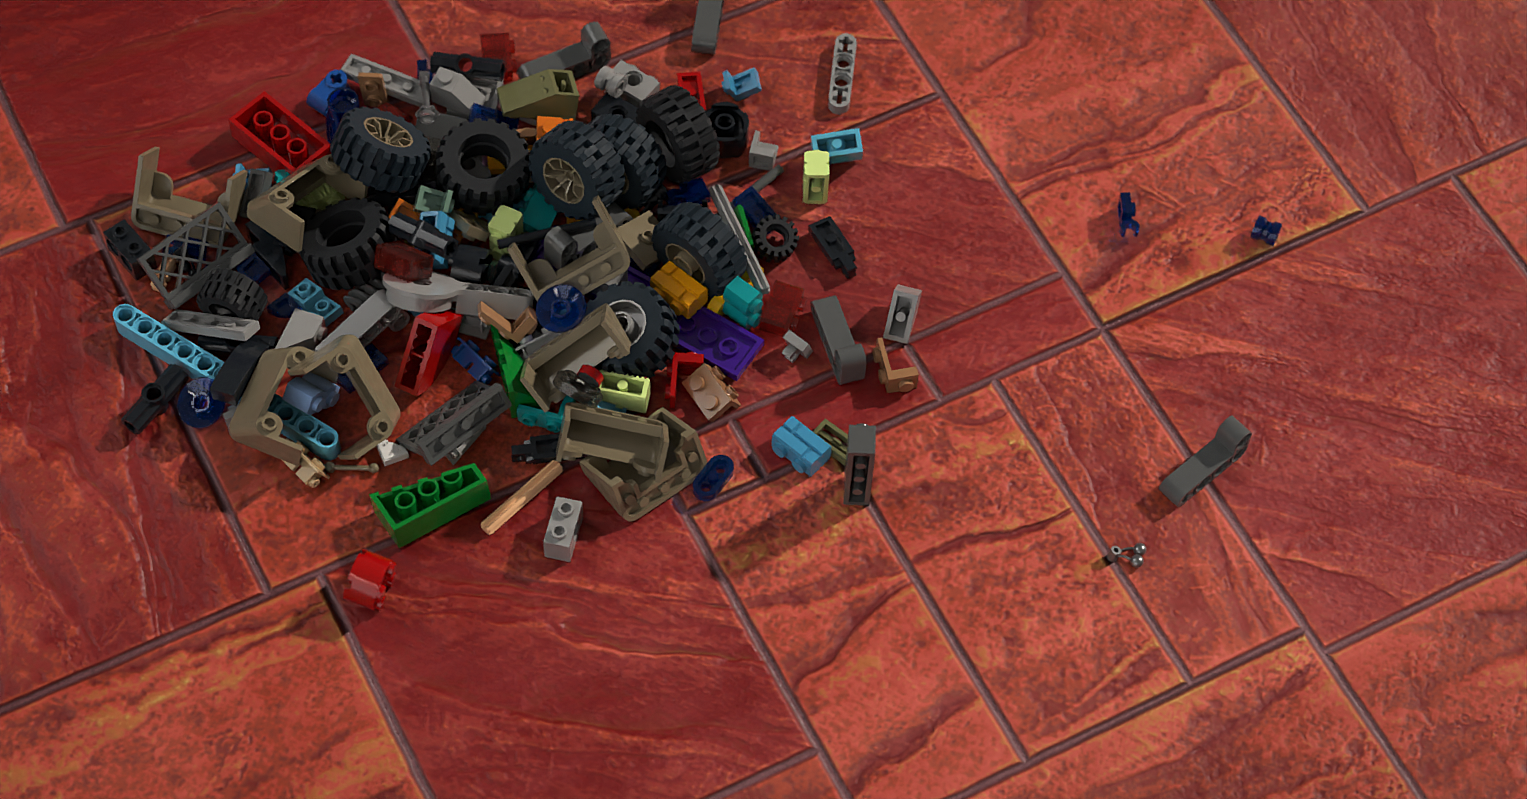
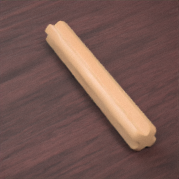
M552 460L483 520L481 528L488 535L494 533L563 472L562 465L558 461Z

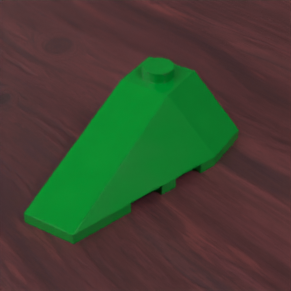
M490 325L505 393L512 404L509 407L511 418H517V407L519 404L542 410L520 381L524 366L523 359L512 343L502 337L496 327Z

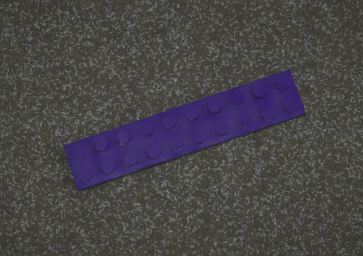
M544 239L541 241L542 244L532 261L535 259H545ZM631 266L628 267V281L632 284L640 282L646 287L650 286L651 277ZM590 292L583 295L592 301L597 297V295ZM704 306L698 309L690 319H687L682 314L680 316L676 315V322L679 324L680 329L679 334H676L679 338L676 348L685 353L695 352L697 354H704L705 364L711 367L717 366L724 375L735 381L740 378L764 346V339Z

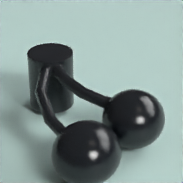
M182 245L172 254L181 256ZM186 249V255H185V256H186L187 258H191L190 255L188 254L189 251ZM184 261L183 273H188V276L194 275L196 273L194 263L191 262L193 267L191 269L190 263Z

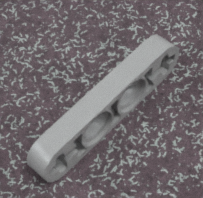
M847 33L839 35L835 40L828 108L834 114H844L850 107L857 42L854 36ZM844 44H848L847 53L843 52ZM847 61L850 65L842 68L837 63ZM837 80H845L848 84L840 87L835 82ZM838 95H842L841 104H836Z

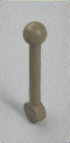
M333 462L325 464V471L327 473H332L335 470H359L377 473L379 470V466L376 463H372L369 466L334 465Z

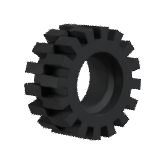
M777 214L774 218H772V215L767 216L766 219L763 218L757 224L752 234L755 246L754 252L755 254L757 252L760 253V259L766 257V262L770 263L771 260H774V263H779L780 260L782 262L792 255L797 246L799 236L796 235L798 230L797 228H792L794 226L792 221L789 224L786 222L788 218L785 216L782 220L779 219L780 215ZM770 231L779 232L784 238V244L779 247L770 245L766 240V234Z

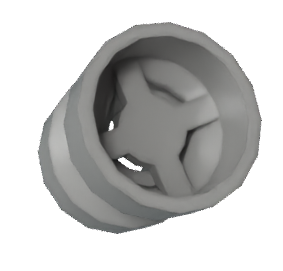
M603 66L596 75L594 85L600 90H607L609 95L618 98L624 92L628 78L621 73H614V70L609 66Z

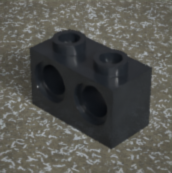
M125 219L104 231L103 234L108 249L133 278L138 281L147 275L137 261V258L149 251L150 247ZM154 255L146 260L151 269L155 270L158 268Z

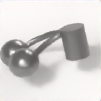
M1137 543L1134 547L1120 549L1118 546H1112L1107 559L1115 562L1118 557L1130 560L1133 567L1139 568L1144 562L1142 555L1146 553V546L1143 543ZM1126 550H1133L1135 555L1130 558L1120 555V553Z

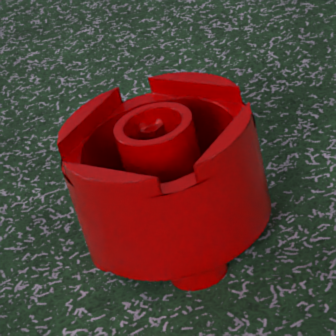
M362 549V553L358 554L348 576L351 587L350 589L345 587L343 599L371 610L381 611L386 601V588H391L395 581L397 563L390 558Z

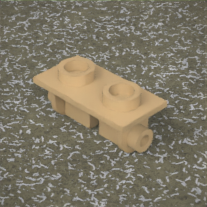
M297 440L296 444L303 446V451L299 464L302 467L295 474L306 486L315 488L319 485V478L321 476L328 479L330 476L324 471L326 466L316 457L312 459L307 454L310 450ZM282 460L292 471L299 467Z

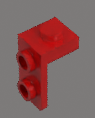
M674 352L673 362H668L667 377H671V384H666L665 399H670V408L675 409L678 375H691L704 363V354Z

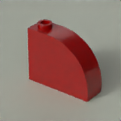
M448 309L442 312H424L415 316L394 387L418 396L434 383L451 354L464 314H457L455 310Z

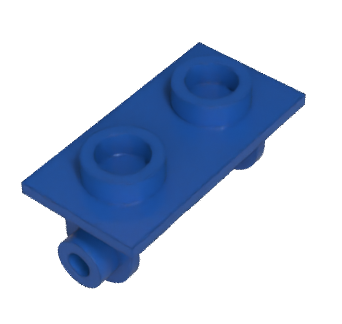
M460 337L457 338L462 344L453 347L451 350L452 357L465 369L473 363L474 365L468 372L477 381L488 385L492 380L491 376L493 373L499 377L501 376L495 369L497 364L487 355L483 358L478 353L481 349L471 339L466 342Z

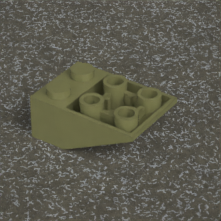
M547 69L497 88V95L504 117L512 119L519 117L532 118L536 120L537 116L562 119L573 118V121H575L579 92L571 70Z

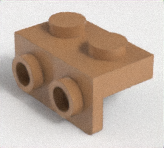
M703 363L682 384L708 421L714 422L731 406L738 409L741 404L737 400L739 395L731 385L727 386L724 382L725 375L717 366L711 367Z

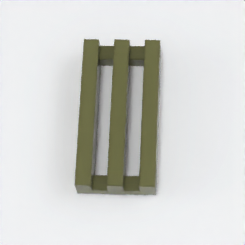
M824 419L813 432L832 446L831 456L845 465L847 447L841 441L823 431V429L825 428L846 444L848 434L827 419Z

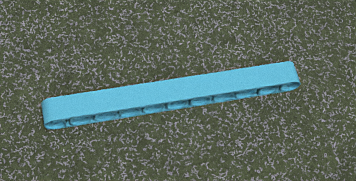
M121 304L113 311L117 330L122 336L167 364L178 365L190 378L210 389L211 384L225 362L132 305ZM275 393L267 411L275 413L281 418L283 423L281 434L294 442L299 440L310 452L324 460L336 459L341 453L337 431L312 415H308L284 401L281 396ZM306 430H312L311 432L303 433Z

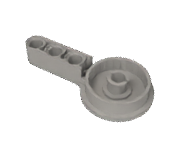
M392 270L384 274L382 281L383 286L387 289L386 300L390 304L415 312L433 313L446 311L452 307L453 301H455V313L478 316L477 305L482 301L505 319L516 320L528 306L533 309L534 295L531 290L457 281L448 275L430 270Z

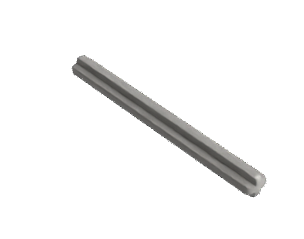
M719 184L711 186L709 189L710 196L722 221L732 228L731 231L740 239L739 243L745 249L744 254L747 255L746 271L754 288L761 292L762 295L768 294L770 292V285L722 186Z

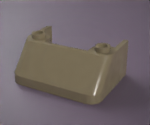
M155 146L140 154L138 158L131 219L134 225L140 229L170 236L212 205L172 195L174 185L171 177L157 171L160 147ZM242 170L228 178L226 192L222 193L217 201L221 203L234 224L240 213L248 172L246 170ZM216 210L210 214L208 225L221 228L222 217ZM204 219L199 224H204ZM196 226L190 228L188 240L201 242L203 228ZM207 229L205 243L218 245L220 231ZM183 233L181 236H179L178 238H182V239H183V238H184V233ZM224 233L223 244L226 242L230 233Z
M330 154L302 166L248 203L247 216L251 221L299 253L302 251L305 221L288 210L293 204L324 183L349 199L359 198L362 200V198H367L368 187L363 185L362 182L352 179L348 173H344L340 166L335 164Z
M599 195L593 198L592 204L603 222L599 223L594 229L593 237L598 248L555 271L550 262L545 259H535L527 264L515 242L510 244L507 249L539 306L545 311L552 312L558 310L624 273L630 265V256L621 235Z
M605 303L531 354L524 362L520 381L542 410L546 412L549 410L552 401L557 403L567 395L566 390L570 383L578 379L577 373L582 365L595 367L608 357L620 359L623 356H627L630 354L631 342L615 313Z
M347 334L339 336L287 371L289 375H303L326 362L333 372H346L372 417L367 422L368 435L338 455L340 460L358 459L391 435L400 419V409L360 340L354 335Z
M297 346L269 349L262 354L231 419L229 434L233 440L299 466L303 446L279 437L283 428L282 420L277 414L267 410L286 369H291L314 354L315 351ZM326 362L310 371L335 383L339 376V373L333 372Z
M568 402L564 408L556 449V461L561 462L562 458L574 461L576 457H582V454L625 462L633 464V467L638 470L637 473L642 476L652 477L654 474L655 482L660 483L669 446L668 425L655 419Z

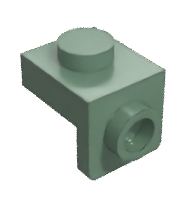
M420 185L413 211L418 213L442 211L445 214H450L455 202L452 199L453 191L447 190L442 192Z

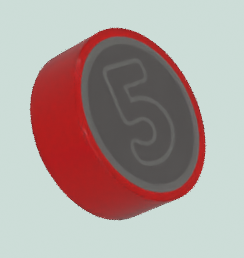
M582 365L577 373L578 378L583 383L593 388H599L604 380L603 374L590 365Z

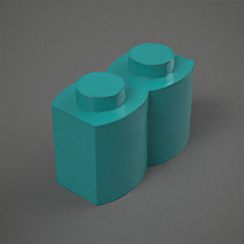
M736 276L725 287L723 299L725 300L723 313L747 331L752 327L755 328L763 318L761 315L763 295L742 278Z

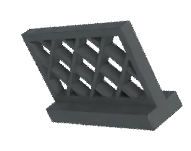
M217 202L137 258V261L165 299L164 303L168 309H177L200 292L212 270L217 268L231 270L256 251L251 243H247L221 203ZM216 210L222 217L221 228L208 225L210 214ZM204 219V224H199ZM193 226L203 228L201 242L188 240L189 230ZM207 229L220 231L218 245L205 243ZM184 233V238H183V239H182V238H178L179 236H181V235ZM224 233H233L239 243L232 248L224 247ZM173 240L183 242L181 256L168 254L169 243ZM187 243L200 245L198 259L185 257ZM205 246L217 248L216 259L212 262L203 261ZM164 248L163 253L158 252L159 250ZM152 255L163 256L160 271L151 269L146 262ZM167 257L180 259L178 274L165 272ZM184 261L197 263L194 275H182ZM164 275L177 277L176 287L169 293L163 286Z
M476 380L398 437L396 441L406 449L423 456L426 463L432 466L511 407L512 404L501 384L495 383L489 386Z

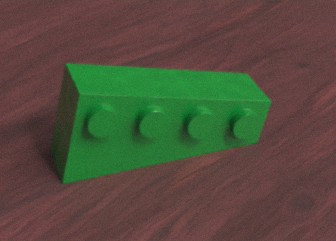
M475 463L442 472L440 477L417 480L418 483L402 488V485L392 487V491L380 495L379 492L369 494L374 513L398 548L491 499L488 482Z

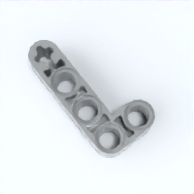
M378 290L313 351L317 352L339 336L347 334L356 336L365 348L385 328L389 327L394 332L403 329L410 321V316L404 309L398 308L386 300V290Z

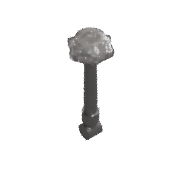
M419 71L423 105L415 113V116L419 119L420 123L431 124L435 122L440 114L434 105H430L429 71Z

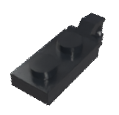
M831 216L808 225L809 233L830 264L836 270L841 268L842 273L847 279L856 276L857 266L854 263L856 261L854 250Z
M560 433L532 436L530 440L524 441L522 445L511 446L512 461L540 464L556 460V449ZM582 454V457H576V459L585 458V454Z

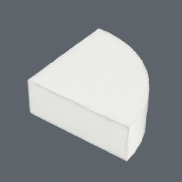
M384 440L376 446L384 466L409 458L408 451L401 444Z

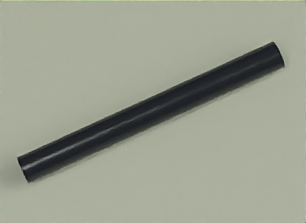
M595 218L559 225V227L569 234L595 228L597 223ZM554 227L498 239L499 250L508 248L514 242L516 245L543 240Z

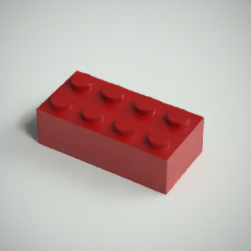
M265 91L228 119L232 137L274 172L282 169L292 174L302 166L331 154L329 142Z

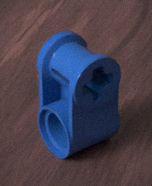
M342 70L330 71L310 91L306 104L325 117L332 116L351 93L350 86L347 84L346 73Z

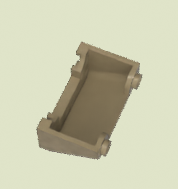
M663 407L648 417L668 425L669 446L660 483L655 482L654 474L652 477L638 474V470L633 467V464L615 460L607 462L605 458L591 455L579 461L582 471L617 513L627 521L639 519L696 481L707 469V459L697 431Z

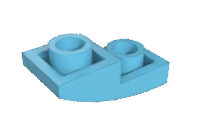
M305 278L288 292L289 297L302 310L323 316L326 327L343 314L341 306L325 296L323 289L308 278Z

